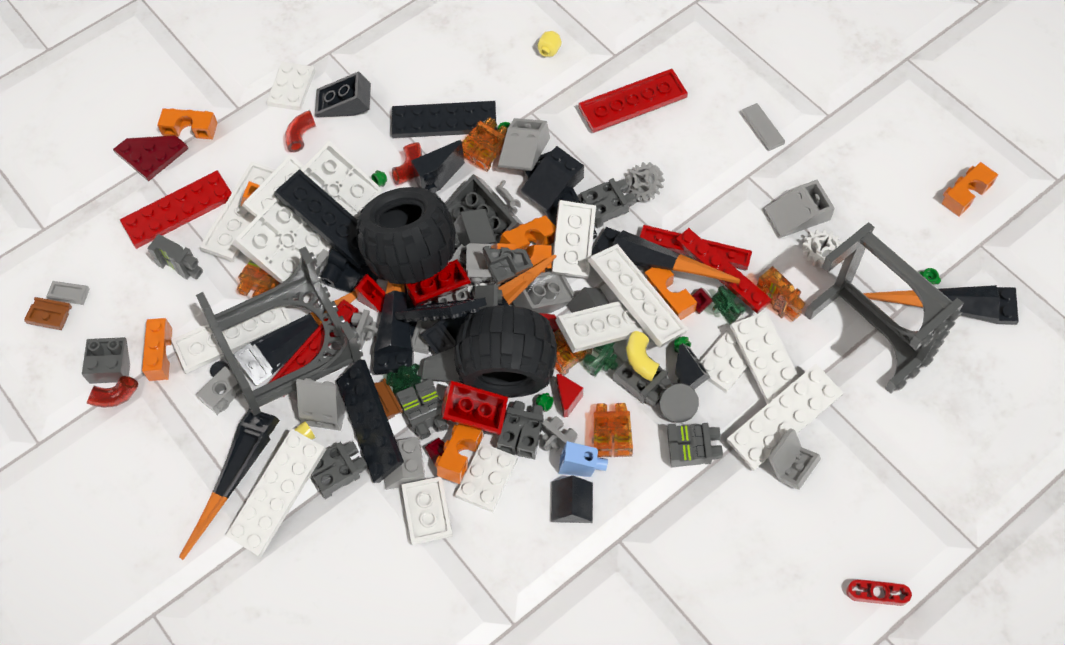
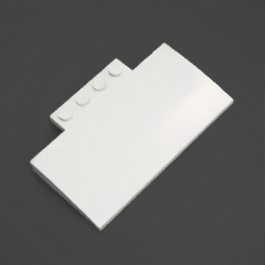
M330 141L305 166L290 154L242 204L255 219L239 234L232 244L280 283L288 279L298 267L301 258L299 249L306 246L309 253L313 252L317 258L323 249L329 251L332 248V245L274 195V192L299 169L303 171L356 219L361 214L363 207L383 191Z

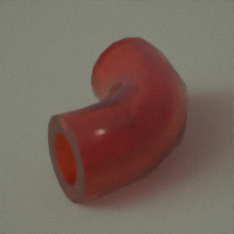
M310 110L296 116L288 124L285 132V142L289 152L302 150L304 148L303 134L307 130L316 127Z
M419 142L403 147L405 153L404 163L392 168V177L396 185L403 184L414 178L411 160L423 156Z
M121 376L117 384L111 388H101L94 385L86 403L103 408L119 406L131 398L138 388V382L132 377Z

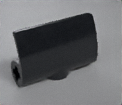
M333 248L329 253L328 263L320 275L322 283L334 289L351 293L360 278L362 268L367 264L364 263L358 269Z

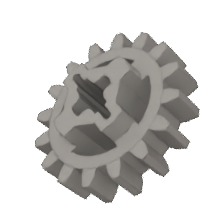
M642 162L641 167L635 165L636 170L630 169L631 176H626L629 180L627 182L629 189L627 192H633L636 199L640 202L642 199L648 202L649 197L655 199L654 194H660L659 188H664L661 182L665 181L662 177L663 172L651 162L647 165Z

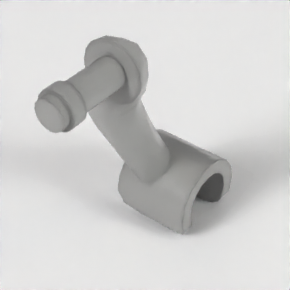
M502 180L501 184L497 186V190L508 199L510 210L516 214L518 211L514 206L520 208L521 203L503 188L506 181Z

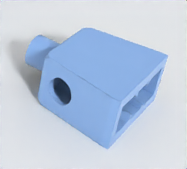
M567 441L560 455L558 474L591 477L595 469L606 471L608 459L597 457V448Z

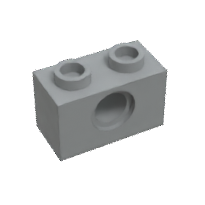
M223 367L197 393V396L203 404L218 415L220 412L225 411L229 404L242 394V391L233 372L227 367Z

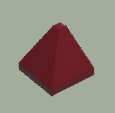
M702 287L692 295L697 301L696 311L698 314L713 302L708 292Z
M440 438L425 446L434 465L438 456H442L444 453L445 442Z

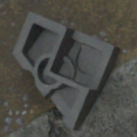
M485 246L482 249L496 284L513 279L533 267L525 249L510 250L501 247V249H491L489 246Z
M455 347L425 358L422 379L432 378V380L461 382L455 366Z

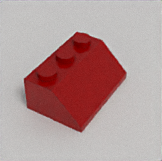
M457 259L448 262V265L442 271L426 280L406 284L414 307L424 305L427 302L464 289L470 285V279Z
M451 381L444 393L441 407L442 419L500 435L508 397Z

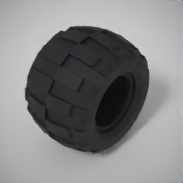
M403 187L382 193L363 207L357 219L356 236L361 256L370 270L376 274V277L389 283L410 284L426 280L442 271L448 265L447 263L454 255L456 230L450 211L436 193H431V190L425 188Z
M506 305L481 308L479 312L468 314L465 320L462 321L455 339L454 360L456 371L462 384L506 397L528 396L541 391L548 386L557 360V343L549 320L533 310Z

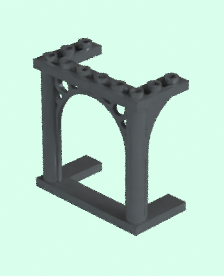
M868 222L826 256L822 268L827 272L831 271L843 260L844 262L835 284L807 307L805 316L811 320L840 296L881 332L892 345L897 361L895 375L885 387L891 394L896 389L900 391L907 384L906 380L908 378H915L921 371L919 369L922 366L927 367L934 360L933 357L938 353V348L945 342L944 339L949 335V330L955 325V320L962 314L960 309L964 303L958 298L952 302L876 237L873 234L875 227ZM865 249H868L906 282L919 297L924 311L923 323L919 331H911L899 326L852 284Z
M306 246L299 249L301 256L299 265L288 279L275 288L214 315L204 293L201 292L196 295L207 322L254 416L261 413L259 407L297 390V379L304 380L309 378L316 381L352 363L355 364L363 356L357 330L355 327L351 328L348 321L345 322L342 315L338 316L337 312L339 310L336 303L329 300L330 293L327 287H322L321 285L322 279L319 275L320 271L316 264V257L313 252L309 253ZM313 293V300L305 303L303 301L305 295ZM299 295V300H293V298H298L297 296ZM317 301H318V306H319L320 308H315V307H314V305L317 303ZM280 306H299L313 312L320 319L325 330L324 344L316 358L306 366L252 391L222 331ZM334 332L336 337H330V333ZM332 342H337L342 347L339 350H332L328 345Z

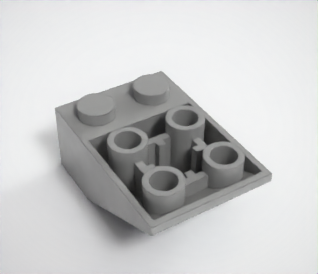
M514 118L507 129L498 167L532 171L550 139L547 121Z
M818 180L800 185L765 207L767 215L781 238L831 220L835 209Z
M309 378L304 380L297 379L298 416L301 423L306 421L308 426L341 431L346 407L337 385L329 381L321 383Z

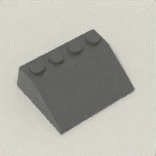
M474 174L445 204L450 211L453 223L460 212L486 209L497 243H500L501 235L505 231H510L523 224L488 184Z

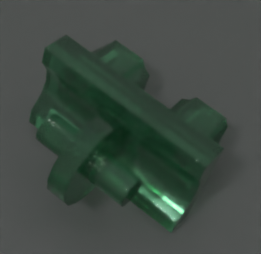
M720 286L717 293L712 297L715 304L712 311L714 314L721 313L729 325H731L741 314H744L746 308L743 304H736L734 302L736 295L729 289L726 290L724 286Z
M615 342L594 347L593 351L599 354L597 358L590 353L587 354L583 364L591 370L590 375L596 377L601 369L605 372L609 369L616 370L618 367L615 361L617 355L613 354Z
M416 363L410 367L402 365L399 367L397 374L393 372L387 374L386 384L393 387L394 394L412 386L416 390L415 385L421 383V377L417 375L420 365Z

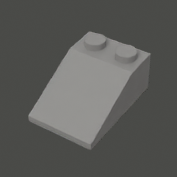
M549 271L541 273L513 301L514 306L527 308L537 313L550 314L567 306L576 295L564 275L555 276L557 274H552Z

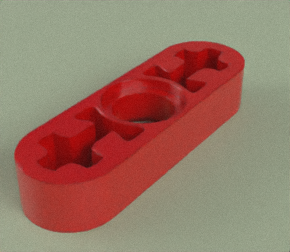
M853 580L847 587L848 597L857 602L904 606L912 598L910 588L904 584ZM855 586H858L859 590L863 591L870 587L868 592H861L859 595H856V591H852ZM876 587L883 589L885 592L884 598H877L873 593V589ZM899 590L902 591L903 595H906L902 600L898 595H892L889 599L890 593L897 594Z

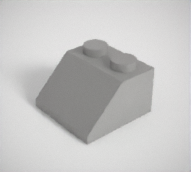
M419 437L396 441L404 463L384 479L386 490L402 487L401 484L426 479Z

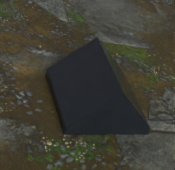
M574 475L553 481L551 522L593 523V482Z

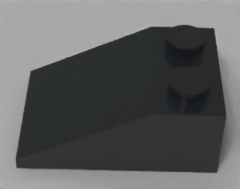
M358 71L318 88L315 116H355L370 110L371 83Z
M461 140L411 160L415 182L419 188L431 190V193H436L462 167L465 161Z
M556 146L544 157L522 187L521 192L548 212L584 178V165Z

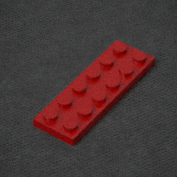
M669 69L582 101L578 104V107L594 133L685 99L688 96V92L674 70Z
M216 170L121 218L120 221L135 248L138 249L153 241L158 234L163 236L225 204L232 192L219 171Z

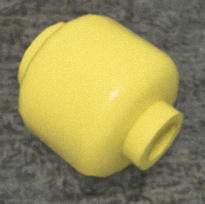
M547 31L541 35L537 42V48L541 55L548 57L556 55L562 44L559 34L554 31Z

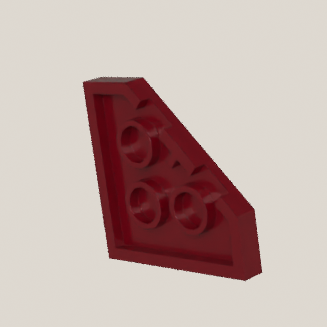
M176 135L126 138L113 148V151L149 182L189 148Z

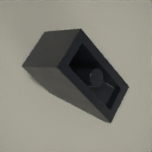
M682 343L679 346L675 374L679 378L677 382L688 384L695 390L709 379L710 375L691 348Z

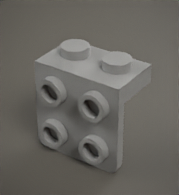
M467 244L466 274L471 283L490 282L491 284H496L482 250L483 247L489 246L491 248V245L494 244Z
M791 428L783 434L781 441L771 451L769 456L778 481L800 490L821 459L818 453L801 447L795 430Z

